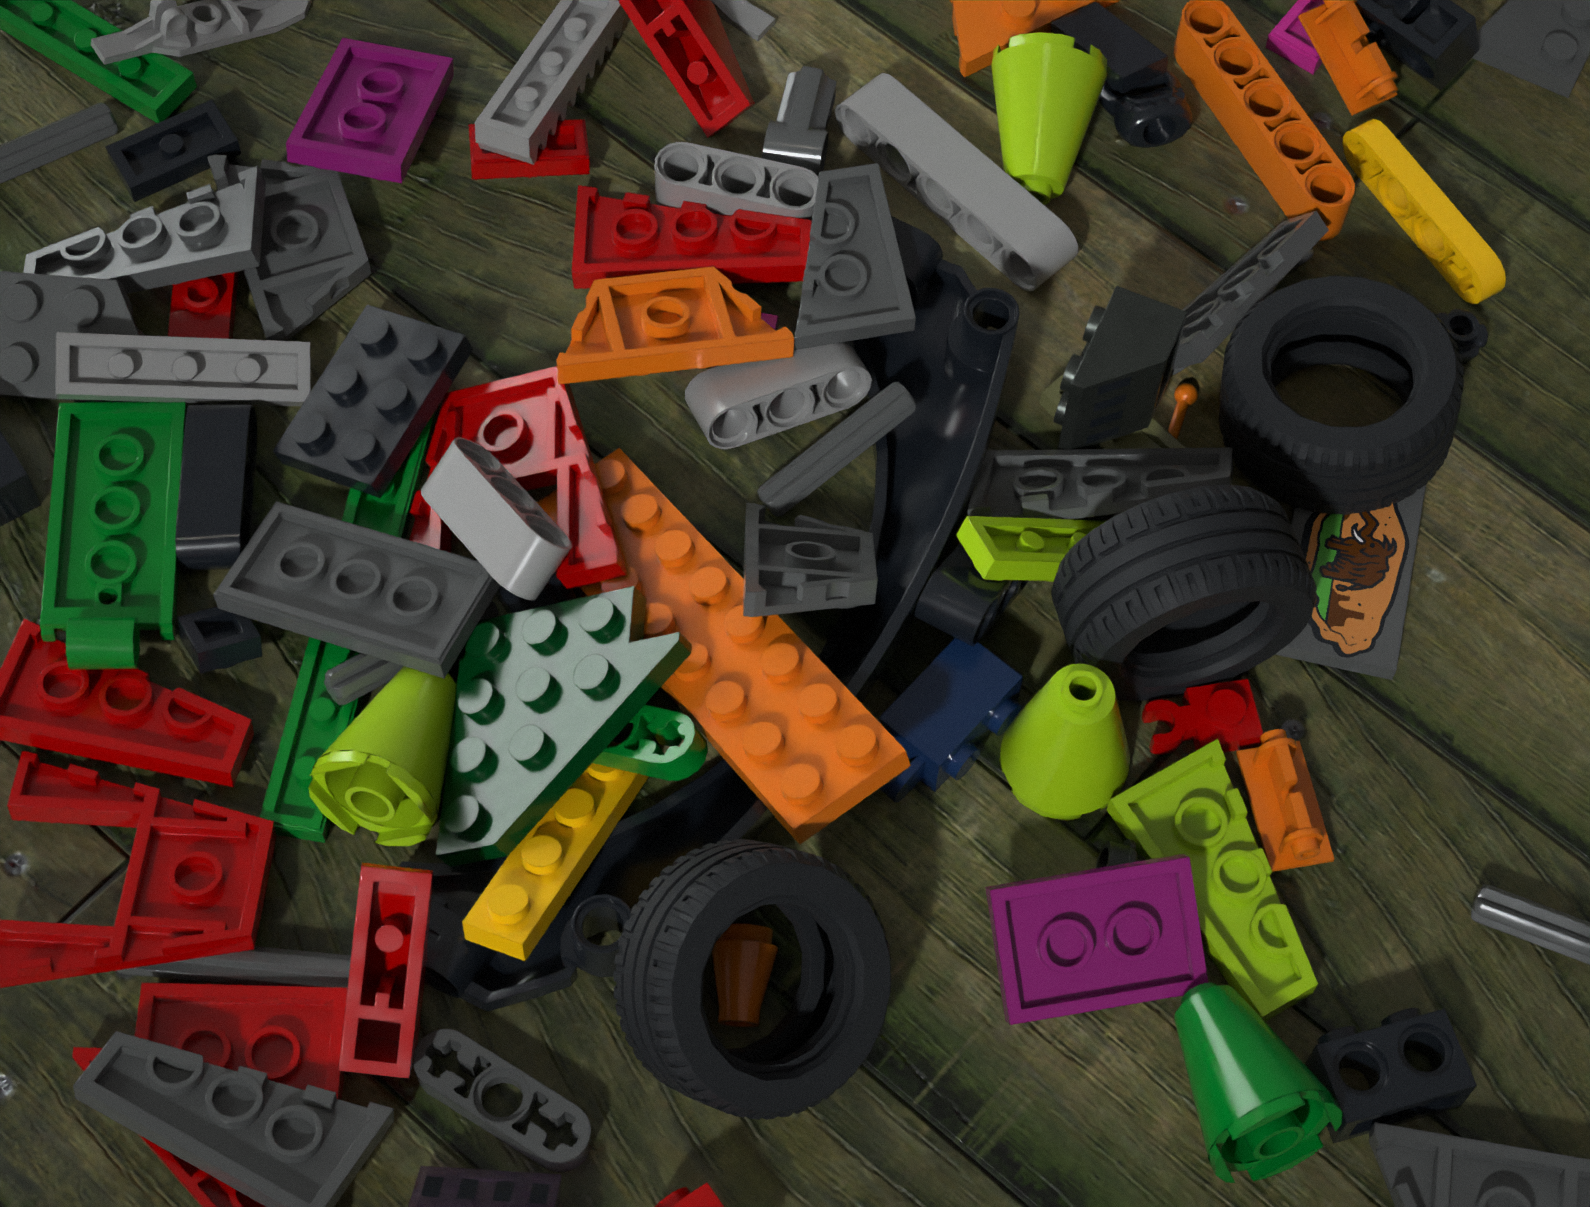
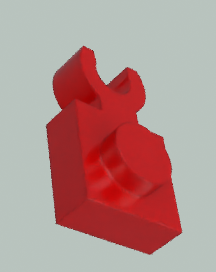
M1248 679L1186 688L1182 698L1184 706H1178L1172 701L1160 699L1147 703L1142 712L1143 723L1161 721L1166 723L1171 729L1168 733L1152 735L1149 748L1153 754L1165 755L1172 753L1179 748L1183 741L1193 740L1195 750H1198L1218 739L1223 753L1261 746L1260 736L1263 734Z

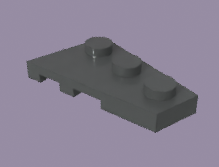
M873 163L819 172L806 269L802 284L801 303L795 332L794 350L914 331L916 317L879 164Z

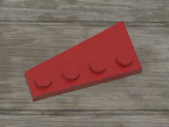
M578 185L572 259L574 289L591 288L593 281L598 279L715 267L732 281V284L803 281L812 220L742 209L736 210L732 216L721 215L709 211L707 204L683 201L681 208L651 204L650 196L626 192L622 200L599 196L598 188Z
M25 618L0 669V740L234 787L254 736L251 719L180 687L171 691L150 681L149 674L142 670H70L67 663L66 643L59 640L43 642L40 625Z

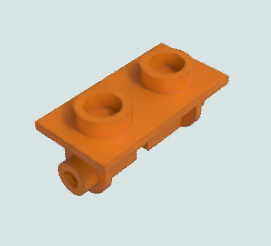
M1323 0V5L1298 16L1352 116L1398 95L1396 93L1398 88L1394 82L1398 75L1395 71H1391L1377 43L1373 42L1370 44L1365 35L1370 30L1355 5L1357 0Z
M1274 729L1260 736L1262 743L1260 747L1237 751L1238 763L1261 844L1272 872L1333 862L1335 860L1300 741L1287 738L1284 729Z

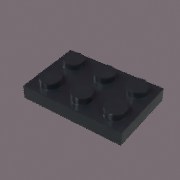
M366 305L273 452L284 465L381 498L473 351L471 344L463 334Z

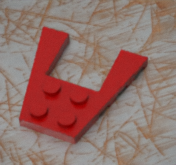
M557 366L446 393L425 459L430 466L427 479L455 438L460 437L473 441L497 458L526 491L557 484V525L572 543V548L556 570L557 578L566 589L627 576L626 566L570 383L558 385ZM421 490L416 491L410 513L415 517L409 540L451 552V529L421 495Z
M28 751L21 752L7 804L12 820L137 828L114 926L0 920V988L255 949L277 837L274 821L194 799L193 805L161 797L160 789L137 782L134 788L126 787L100 779L98 771L70 764L68 769H63L40 762L38 754Z

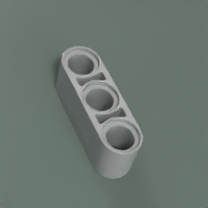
M688 142L668 144L655 157V195L657 205L681 208L683 201L707 204L709 211L721 215L732 216L736 210L742 209L812 220L818 176L809 169Z
M847 341L794 350V356L790 358L722 365L707 369L697 374L689 382L685 390V401L709 444L718 449H731L848 409L858 404L867 395L871 388L872 379L850 342Z
M457 437L452 441L421 488V495L492 578L506 590L523 599L535 600L538 598L572 548V543L567 535L499 460L482 446L468 439Z

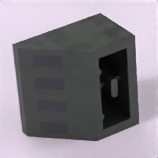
M1119 286L1115 287L1106 308L1098 305L1094 307L1083 335V341L1087 342L1081 356L1076 354L1071 356L1061 381L1060 389L1064 392L1053 420L1054 423L1062 425L1058 450L1085 449L1149 427L1171 377L1187 316L1186 311Z

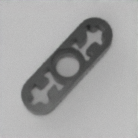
M453 1029L435 1030L424 1036L416 1046L413 1066L418 1082L426 1093L550 1171L566 1172L580 1166L588 1157L592 1147L591 1126L585 1112L576 1104L459 1031ZM452 1051L458 1052L457 1060L459 1067L463 1072L475 1079L468 1098L462 1096L468 1090L465 1080L448 1070L443 1072L439 1078L434 1076L435 1069L431 1058L435 1054L446 1058ZM481 1066L487 1068L478 1075ZM500 1083L516 1086L523 1095L522 1103L518 1110L506 1117L493 1116L483 1107V1098L486 1092L494 1085ZM537 1102L544 1104L538 1109L540 1120L550 1127L559 1130L566 1122L573 1124L571 1129L576 1143L572 1147L561 1143L554 1151L548 1149L547 1133L530 1121ZM529 1123L527 1133L524 1135L519 1133Z

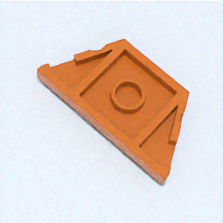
M949 0L953 7L952 22L954 35L957 36L959 45L960 72L964 77H967L990 66L994 49L998 45L1001 51L1008 48L1010 37L1037 32L1051 33V22L1095 1L1106 8L1120 0Z
M715 267L598 279L593 281L586 296V308L578 313L571 328L572 340L566 353L560 352L556 359L558 385L790 358L794 356V336L787 327L776 331L761 319V306L747 294L735 290L732 286V281Z

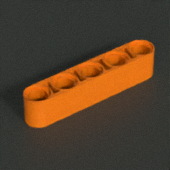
M1190 0L1182 9L1174 44V57L1286 217L1291 219L1317 211L1329 229L1319 241L1334 238L1344 226L1355 193V182L1351 174L1231 9L1221 0Z

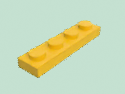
M611 741V743L608 746H614L620 743ZM592 763L508 855L462 921L465 940L526 961L649 776Z

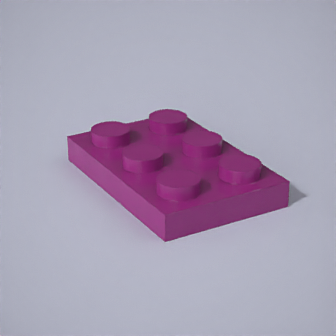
M342 37L286 142L287 162L402 184L454 77L453 58Z
M1185 854L985 887L1005 1021L1009 1025L1183 996L1195 986L1208 983L1190 857Z

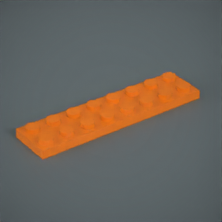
M620 448L594 464L626 566L627 576L574 587V589L581 597H587L634 586L646 598L643 640L680 632L692 644L691 654L661 688L682 712L689 716L698 730L799 845L911 766L907 752L900 743L778 615L743 616L744 579ZM556 489L537 503L557 524Z

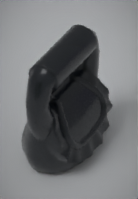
M1167 70L1166 73L1126 93L1164 86L1163 88L1135 95L1126 94L1123 97L1116 96L1122 93L1105 81L1098 100L1105 111L1114 118V125L1119 136L1131 146L1150 148L1172 143L1183 137L1192 127L1193 115L1189 104L1186 102L1185 92L1181 87L1179 79Z

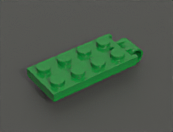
M185 402L59 403L40 629L43 642L56 641L57 631H66V656L70 670L137 669L140 659V630H160L161 640H175L179 574L175 534L187 414ZM109 600H115V602L112 604H104Z

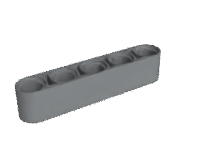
M886 73L877 75L836 106L835 115L839 127L855 146L875 163H878L885 172L1021 289L1029 292L1037 289L1077 256L1078 244L1070 228L1059 217L891 75Z

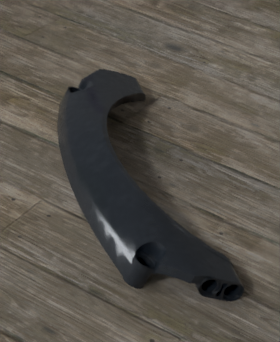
M893 216L891 218L916 317L915 330L849 342L869 371L872 379L871 388L865 396L866 403L891 383L899 382L914 398L916 409L914 413L873 444L876 470L874 510L869 532L873 533L878 578L875 604L844 609L818 656L861 703L865 700L911 625L919 598L932 574L944 561L961 523L979 477L996 422L1014 350L1020 316L1019 305L1013 296L997 288H983L977 291L962 266L943 260V250L932 236ZM989 327H993V328H996L997 330H988V329H989ZM722 759L704 775L655 805L618 821L616 827L526 961L465 940L462 921L508 856L452 867L446 863L402 861L398 867L433 871L425 983L446 995L461 998L485 1011H491L572 986L578 977L577 968L600 978L613 977V971L616 969L615 957L620 949L618 947L620 937L614 943L605 946L590 943L587 940L589 937L610 930L620 932L622 937L623 927L631 917L630 912L634 904L637 905L639 902V896L644 890L649 889L651 881L655 877H659L664 868L668 865L673 866L674 861L680 856L686 857L689 851L694 849L701 850L702 846L709 843L716 844L718 841H732L736 839L755 840L775 816L726 760Z

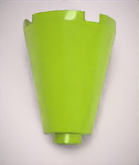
M1037 32L1010 37L1008 48L1002 51L998 45L993 51L991 68L1003 170L1045 205L1051 199L1060 196L1065 189L1106 81L1108 60L1100 49L1093 45L1090 46V54L1074 48V37L1064 34Z
M1071 664L1058 670L1015 716L1002 739L999 762L1002 773L1004 772L1006 779L1012 787L1011 792L1022 805L1043 817L1069 821L1081 819L1082 814L1093 812L1099 808L1103 810L1108 806L1109 799L1119 794L1125 785L1129 773V747L1114 686L1103 671L1091 665Z
M403 666L315 762L310 774L313 779L308 787L310 798L320 812L339 828L352 835H355L359 826L373 832H378L379 835L375 843L388 847L412 846L426 840L437 821L448 760L457 686L449 673L444 679Z

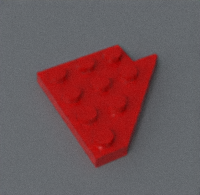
M142 982L135 1037L203 1055L205 1063L238 1071L240 1066L267 1073V1078L270 1081L306 1090L307 1085L333 1091L336 1092V1099L342 1100L345 1071L338 1070L347 988ZM73 1047L72 1058L84 1072L102 1048ZM140 1136L201 1207H266Z

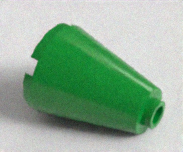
M1212 982L1203 983L1190 989L1182 997L1181 1005L1175 1012L1174 1021L1208 1160L1215 1175L1224 1182L1235 1183L1230 1172L1247 1170L1252 1181L1262 1180L1291 1169L1321 1149L1324 1145L1318 1134L1329 1122L1335 1132L1342 1124V1110L1329 1090L1232 986H1217V984Z

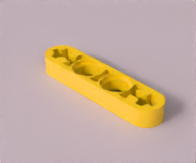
M1372 119L1347 131L1343 136L1342 146L1347 162L1353 171L1455 292L1465 302L1470 304H1478L1501 292L1505 287L1506 276L1503 265L1496 253L1388 127L1381 121Z

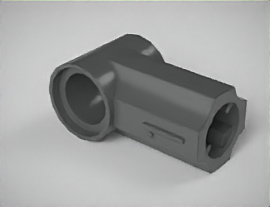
M803 66L797 72L788 73L777 120H770L767 128L762 159L804 167L813 171L817 176H819V172H823L829 139L827 128L832 115L837 81L830 79L823 69Z

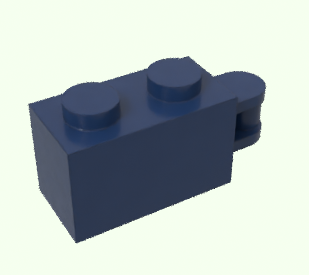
M954 638L878 718L882 726L906 750L911 764L909 768L880 787L879 790L886 794L894 803H898L919 781L936 792L950 776L955 780L961 779L979 757L981 750L978 746L991 732L997 736L1003 734L1015 716L1021 711L1022 705L1018 703V697L1023 676L979 642L972 647Z

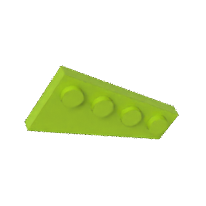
M1216 739L1109 799L1106 810L1126 839L1135 841L1137 854L1146 857V860L1185 854L1190 857L1203 948L1227 983L1266 1022L1313 994L1318 982L1287 906L1280 903L1270 878L1272 873L1271 867L1263 848L1258 849L1246 819L1248 811L1239 789L1233 788L1224 766L1226 761L1219 740Z

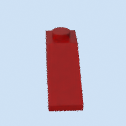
M618 0L707 138L713 137L755 104L720 17L711 0Z
M362 862L338 1071L408 1079L410 1077L415 1048L418 1045L425 984L433 882L432 870Z

